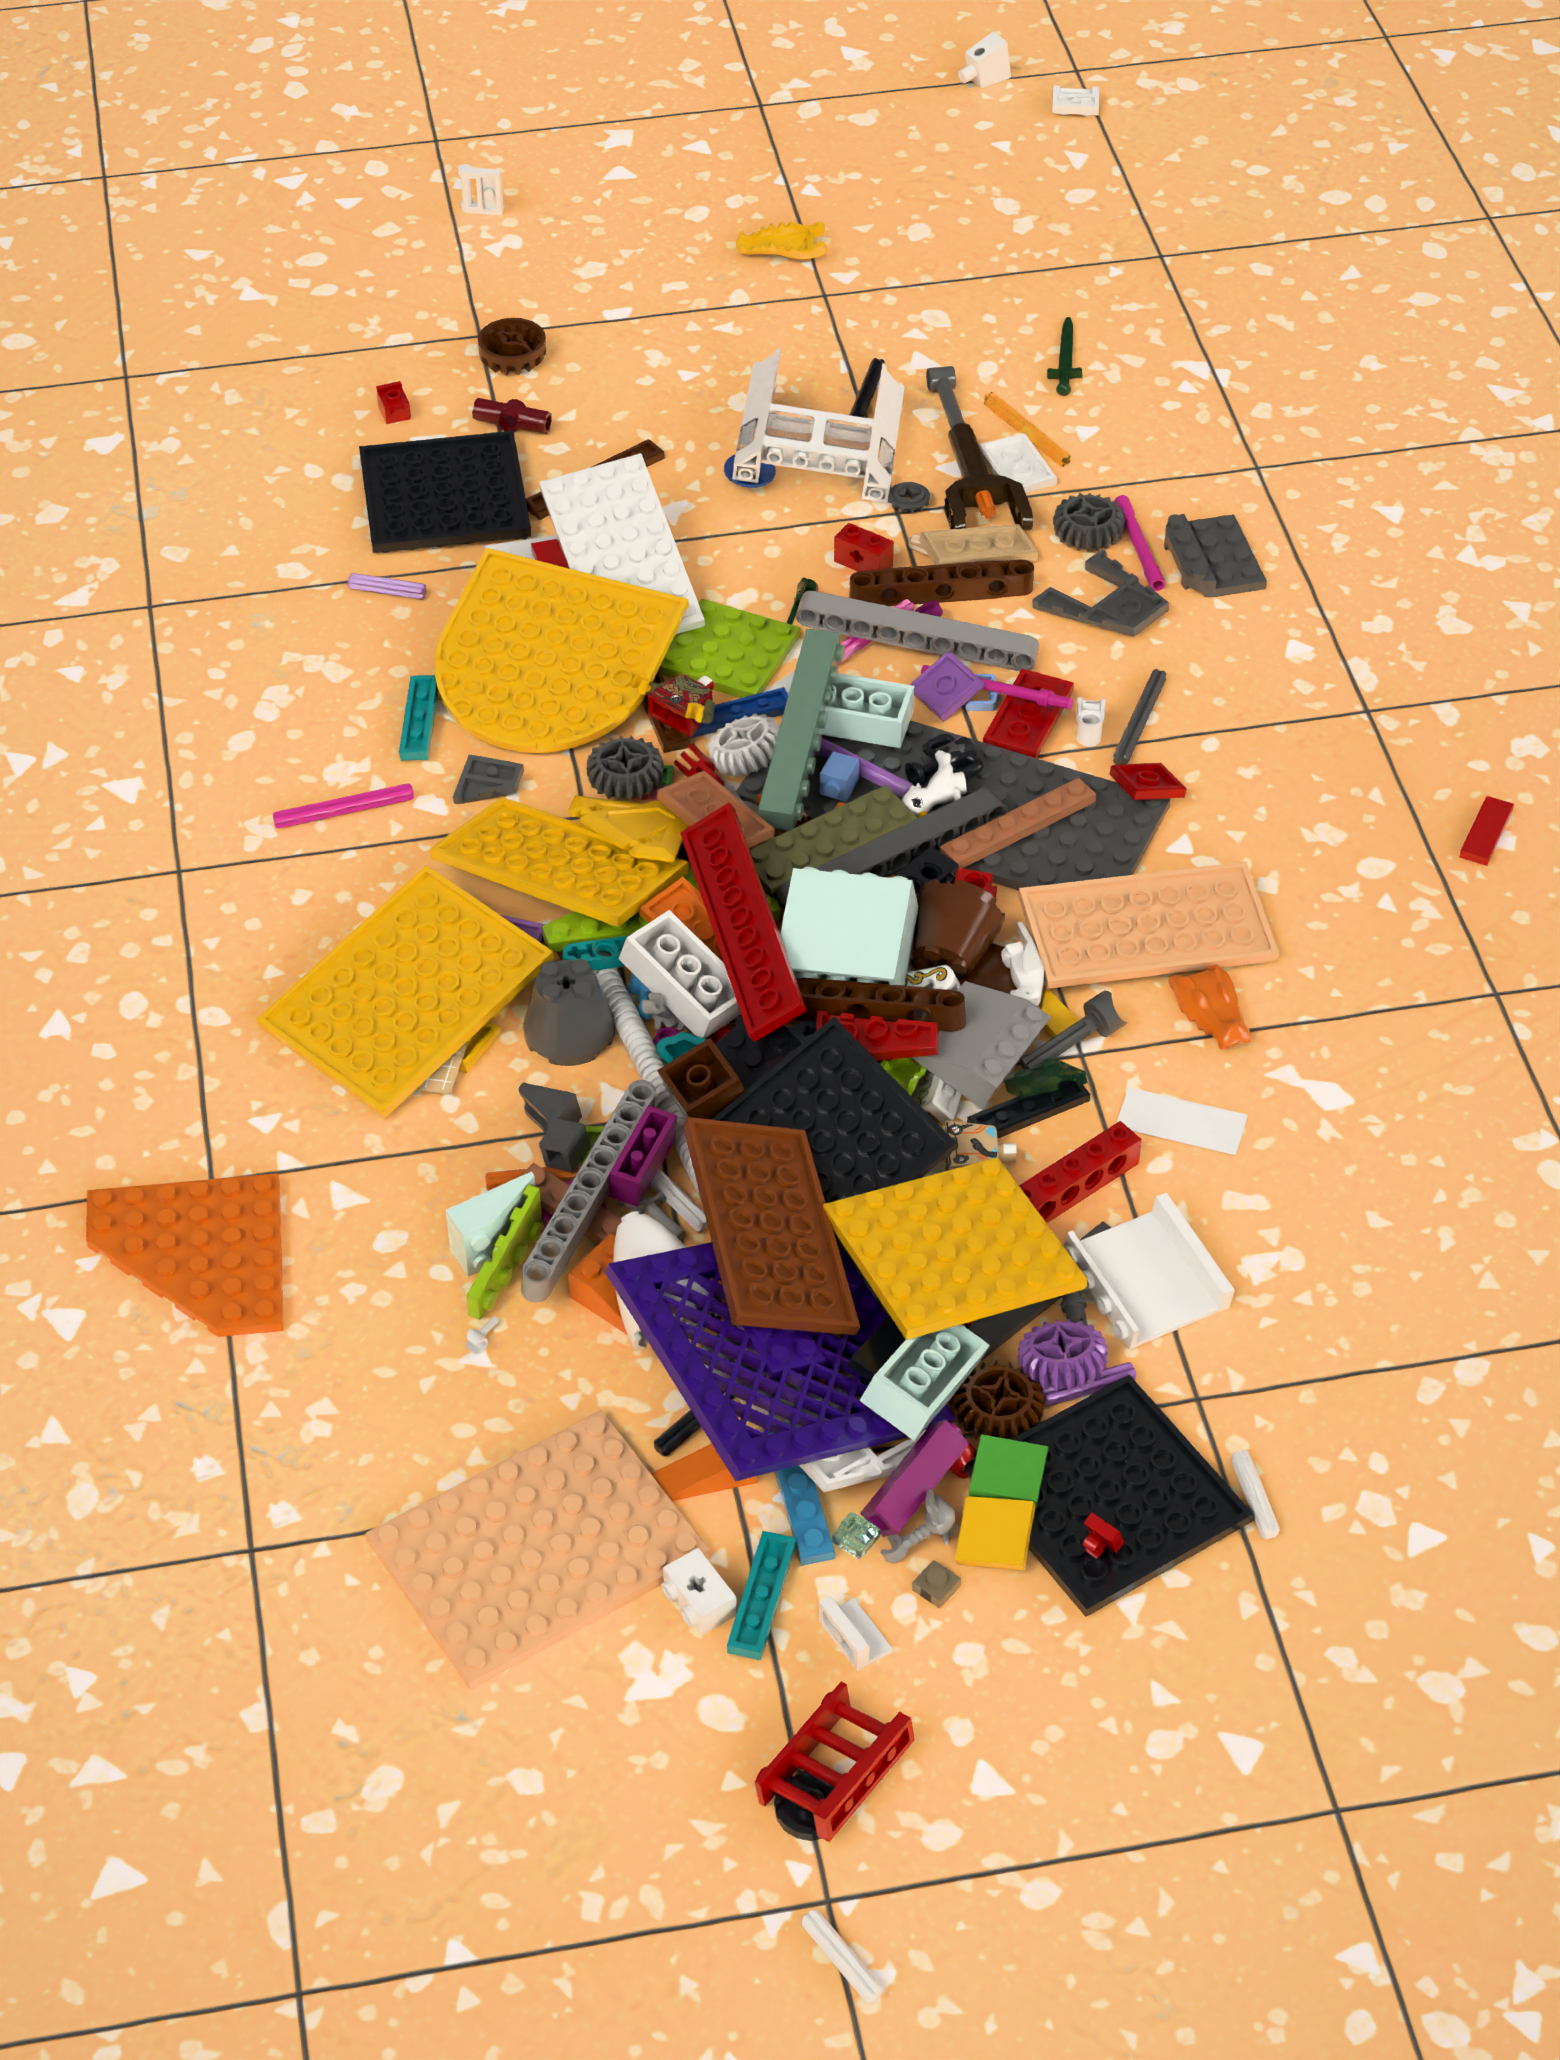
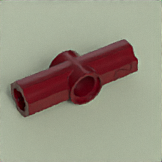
M477 397L472 411L473 419L498 424L503 431L516 432L517 429L548 434L551 428L552 413L526 407L518 399H511L504 403Z

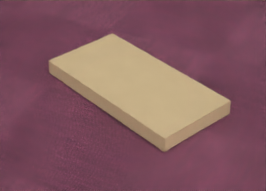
M1019 524L924 531L920 533L919 540L935 565L1020 559L1037 561L1038 551Z

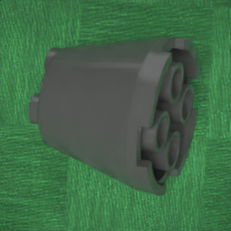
M586 960L545 962L541 965L540 972L534 983L523 1023L524 1038L531 1052L535 1051L539 1055L548 1058L549 1063L554 1065L575 1066L595 1060L596 1054L600 1053L607 1045L611 1046L614 1040L615 1023L613 1013L594 971Z

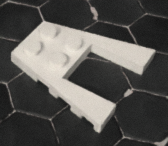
M846 1374V1375H845V1376H847V1377L853 1379V1375H851V1374H849V1375ZM860 1379L859 1381L860 1383H863L867 1386L870 1384L869 1382L864 1381L862 1379ZM837 1386L835 1388V1390L840 1391L846 1395H848L849 1393L848 1391ZM855 1395V1399H861L860 1396ZM830 1401L828 1402V1405L841 1411L844 1410L843 1407ZM813 1412L807 1413L810 1416L817 1417V1414ZM926 1430L915 1441L909 1438L879 1456L868 1447L799 1466L823 1492L890 1476Z

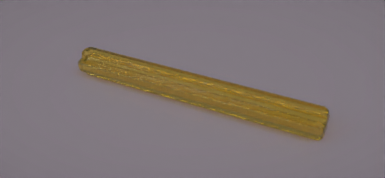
M990 392L984 396L985 406L1020 434L1025 433L1032 444L1056 464L1064 467L1071 462V455L998 395Z

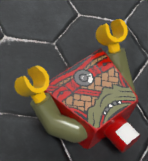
M635 674L631 687L638 689L641 695H648L649 716L689 737L697 731L702 723H712L715 711V703L712 696L714 683L708 676H702L696 681L684 674H680L670 681L656 684L650 682L651 679L644 674Z

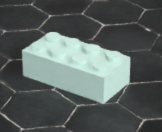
M839 673L837 683L831 686V689H833L831 706H826L825 712H827L825 729L820 728L819 734L901 748L914 710V686Z
M962 1324L905 1340L874 1375L859 1401L915 1441L957 1392L967 1376L977 1367L990 1345Z

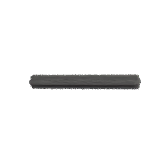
M1154 669L1113 755V762L1116 765L1128 764L1166 681V672L1164 670Z

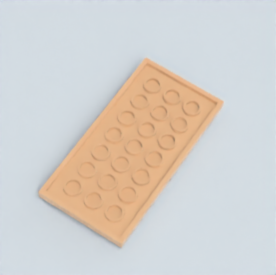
M1247 862L1019 888L1018 898L1025 921L1044 965L1046 989L1208 969V966L1212 965L1230 967L1277 961L1279 956L1278 948Z

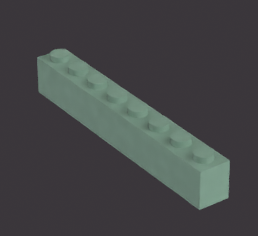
M808 628L805 631L758 808V815L774 829L789 831L795 828L796 821H801L804 805L801 802L803 797L807 798L810 781L807 778L809 774L814 773L816 762L815 757H813L814 751L819 752L820 728L825 729L827 712H825L826 706H831L833 689H831V686L838 681L839 667H837L838 661L842 662L845 647L840 644V633Z

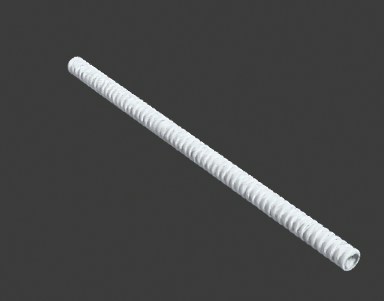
M607 951L598 952L600 956H610ZM617 968L595 970L594 973L613 1013L616 1029L623 1040V1044L626 1046V1050L629 1052V1056L640 1078L651 1082L655 1086V1108L677 1115L676 1139L673 1145L700 1197L683 1129L686 1118L667 1092L657 1072L665 1064L657 1054L655 1044L652 1042V1038L642 1022V1018L629 992L626 990V986Z

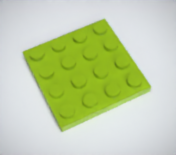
M701 599L698 604L705 620V626L676 634L659 667L662 675L675 678L680 674H684L696 681L702 676H708L714 683L713 690L739 698L763 693L801 636V627Z

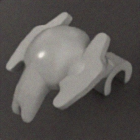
M649 993V1000L642 1001V1010L645 1014H651V1017L655 1020V1029L659 1031L664 1023L667 1027L683 1031L686 1026L663 1004L662 994Z
M932 1489L928 1490L926 1494L925 1507L927 1511L925 1524L919 1526V1529L916 1528L914 1532H910L909 1535L906 1534L903 1537L894 1534L888 1536L887 1539L893 1548L890 1550L882 1549L880 1552L887 1563L893 1564L901 1561L906 1556L908 1549L912 1548L914 1544L917 1545L919 1541L925 1540V1537H929L931 1533L942 1535L944 1544H949V1540H951L950 1528L955 1523V1511L943 1498L934 1494Z

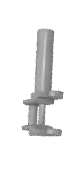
M659 1193L653 1198H643L638 1207L618 1200V1204L621 1207L626 1205L631 1212L646 1213L665 1226L680 1241L686 1235V1232L659 1208V1201L664 1204L667 1199L663 1193Z

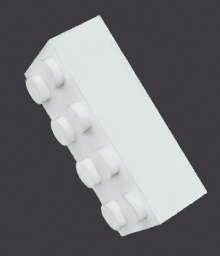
M670 910L626 938L619 960L652 993H661L663 1004L696 1037L706 1039L741 1014L724 963Z

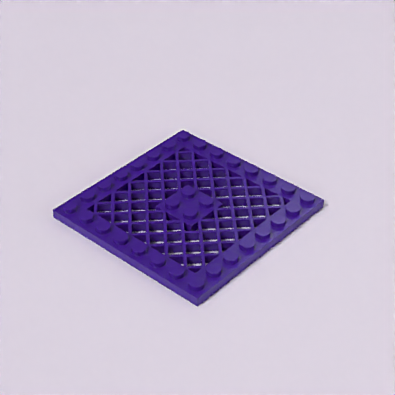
M712 1242L609 1263L605 1270L608 1279L735 1481L908 1437L861 1401L855 1399V1395L862 1397L868 1387L860 1383V1379L869 1381L847 1365L849 1359L842 1357L843 1353L852 1357L860 1348V1346L847 1341V1339L850 1338L864 1344L885 1321L887 1315L838 1243L837 1246L860 1324L856 1335L841 1334V1338L831 1333L741 1325L734 1327L730 1325L731 1317L728 1305L712 1299L713 1296H716L726 1301L723 1285L718 1283L719 1280L721 1281ZM688 1279L686 1287L676 1283L678 1281ZM693 1281L708 1292L707 1296L691 1289ZM664 1292L680 1297V1302L663 1295ZM688 1300L694 1303L696 1306L702 1308V1311L696 1310L690 1306L685 1305L686 1301ZM708 1311L714 1313L720 1317H723L724 1320L721 1321L719 1319H716L708 1315L707 1313ZM682 1317L697 1325L696 1327H693L687 1323L680 1321V1318ZM702 1327L718 1333V1337L702 1331ZM724 1336L740 1343V1346L738 1347L723 1340ZM699 1343L708 1348L713 1349V1352L710 1353L704 1349H701L697 1347L696 1344ZM821 1344L837 1350L836 1353L822 1348ZM719 1352L735 1359L734 1363L719 1357ZM741 1362L756 1368V1373L740 1366ZM824 1363H826L828 1365H831L832 1368L829 1369L827 1367H824L823 1365ZM713 1369L730 1375L729 1379L713 1373ZM838 1369L853 1375V1379L838 1373ZM811 1376H815L821 1380H824L827 1382V1384L824 1385L822 1383H819L811 1379ZM735 1379L752 1385L751 1389L736 1383ZM787 1382L801 1388L800 1392L785 1386L784 1383ZM833 1385L848 1391V1395L833 1389ZM759 1388L772 1394L773 1398L758 1393L757 1389ZM810 1392L822 1398V1401L809 1397L806 1393ZM730 1395H733L739 1399L746 1401V1404L743 1405L739 1402L730 1399L729 1397ZM781 1398L795 1404V1408L779 1402V1399ZM830 1401L834 1404H837L843 1407L844 1410L841 1411L839 1409H836L828 1405V1402ZM752 1404L768 1411V1414L766 1415L752 1409ZM947 1404L924 1430L931 1424L943 1420L951 1423L954 1422L956 1417ZM804 1408L817 1414V1417L815 1418L801 1412V1409ZM774 1415L789 1420L790 1424L788 1425L775 1419ZM747 1421L762 1427V1432L747 1426Z

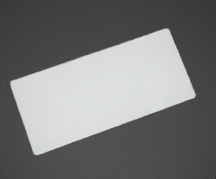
M1129 1087L1117 1122H1123L1134 1132L1236 1155L1248 1115Z

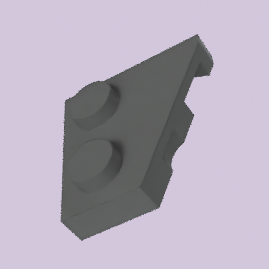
M469 754L453 795L454 804H464L516 793L524 773L523 764Z

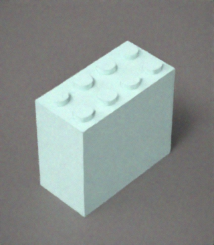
M813 867L793 868L780 936L795 978L905 985L919 908L913 881L902 876L887 878L878 877L873 873L857 875L849 874L843 870L827 872L819 871Z

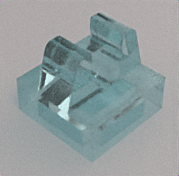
M850 1512L842 1520L839 1528L832 1534V1543L860 1560L880 1538V1529L854 1512Z

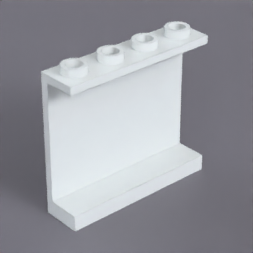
M1167 1192L1155 1197L1152 1212L1083 1240H1079L1073 1230L1067 1232L1064 1248L1086 1276V1290L1092 1293L1096 1299L1099 1311L1103 1315L1106 1314L1112 1323L1115 1335L1119 1340L1124 1341L1129 1350L1230 1307L1235 1291Z

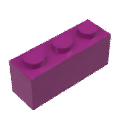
M649 1105L646 1107L609 1173L608 1197L635 1207L639 1206L676 1139L677 1115Z

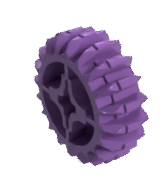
M1056 1319L1055 1323L1051 1324L1043 1322L1042 1327L1034 1326L1032 1327V1332L1024 1334V1340L1020 1341V1347L1018 1348V1363L1023 1368V1374H1030L1032 1382L1040 1383L1043 1390L1054 1388L1055 1392L1059 1389H1067L1070 1392L1073 1387L1083 1389L1085 1383L1094 1384L1095 1378L1102 1377V1372L1106 1369V1364L1108 1363V1348L1101 1331L1095 1330L1093 1325L1085 1326L1083 1321L1073 1323L1068 1319L1066 1322H1059Z

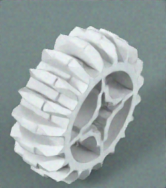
M756 713L751 717L744 715L743 718L738 720L735 718L733 722L725 723V727L718 729L717 734L711 737V742L708 744L709 757L719 773H725L726 776H732L733 774L735 777H739L741 774L748 776L754 771L758 773L759 769L767 768L768 763L771 762L780 726L774 721L773 717H767L766 714L758 716Z

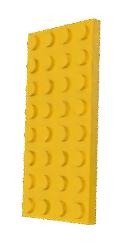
M505 797L496 800L430 848L431 859L442 862L445 865L453 866L470 874L483 877L492 882L502 884L516 891L524 892L538 899L554 903L562 908L573 910L616 927H620L639 912L641 906L689 872L687 861L678 858L675 859V862L635 858L629 854V850L619 848L585 825Z

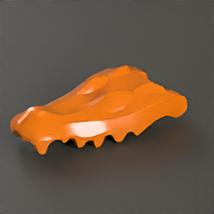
M1219 965L1208 966L1207 971L1184 977L1179 974L1169 977L1168 983L1175 993L1182 1013H1186L1190 1022L1196 1021L1198 1030H1203L1206 1035L1211 1034L1212 1037H1215L1220 1050L1226 1049L1228 1046L1233 1047L1239 1042L1244 1044L1251 1042V1033L1244 1023L1234 984L1229 974Z

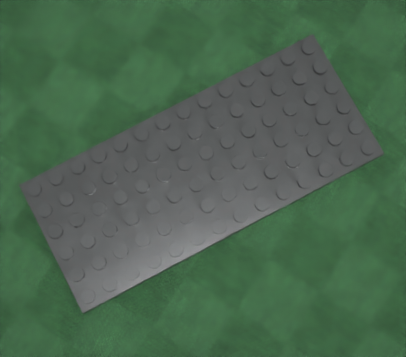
M911 720L901 748L821 734L822 738L907 781L908 779L905 774L906 763L916 762L923 765L933 760L923 753L922 745L927 740L945 733L954 736L956 739L962 736ZM969 738L975 747L977 757L983 761L984 768L980 773L966 779L967 792L966 795H961V797L967 796L981 788H989L1007 806L1008 813L1079 777L1096 793V802L963 869L992 873L993 883L1018 891L1019 888L1134 874L1170 807V798L1133 800L1117 782ZM814 753L813 757L816 759L814 773L809 774L807 778L810 781L809 793L807 798H802L801 803H803L805 814L808 815L807 819L810 821L835 809L838 802L848 803L881 786L859 776V781L847 802L820 795V772L828 759ZM768 763L767 768L759 769L758 773L756 771L751 772L744 778L736 790L742 800L756 804L755 797L763 793L770 763ZM937 771L926 776L925 784L921 788L927 787L930 779ZM952 801L945 804L935 805L934 807H932L929 813L952 803Z

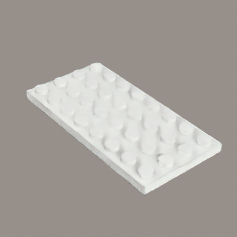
M641 453L539 482L542 496L569 569L687 598L689 607L676 634L705 626L703 614Z

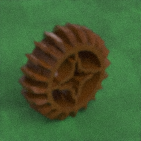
M996 1360L994 1365L989 1367L983 1362L980 1370L974 1368L955 1393L954 1409L958 1423H963L965 1432L973 1431L975 1440L980 1438L981 1434L1012 1439L1028 1431L1041 1421L1045 1398L1043 1397L1040 1383L1032 1382L1030 1374L1024 1375L1022 1366L1018 1369H1013L1011 1362L1006 1366H1000Z

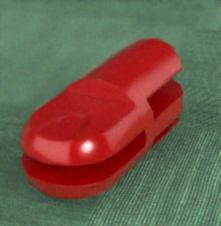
M691 743L688 748L700 759L696 762L685 751L680 754L692 767L690 771L677 759L674 761V765L686 777L705 771L725 787V782L714 772V764L694 744Z

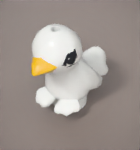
M938 750L935 753V758L939 764L938 771L930 779L927 787L921 788L919 783H917L916 787L912 785L902 798V802L917 818L927 815L935 805L954 802L962 798L961 795H966L967 788L964 773H953V767L950 764L951 755L949 753Z

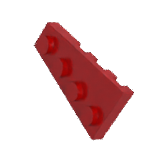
M817 1010L816 1031L835 1017L877 1061L938 1055L939 1028L935 1022L906 1019L890 1022L884 1021L883 1017L871 1016L870 1019L855 1018L854 1014L841 1013V1016L829 1015L828 1011Z

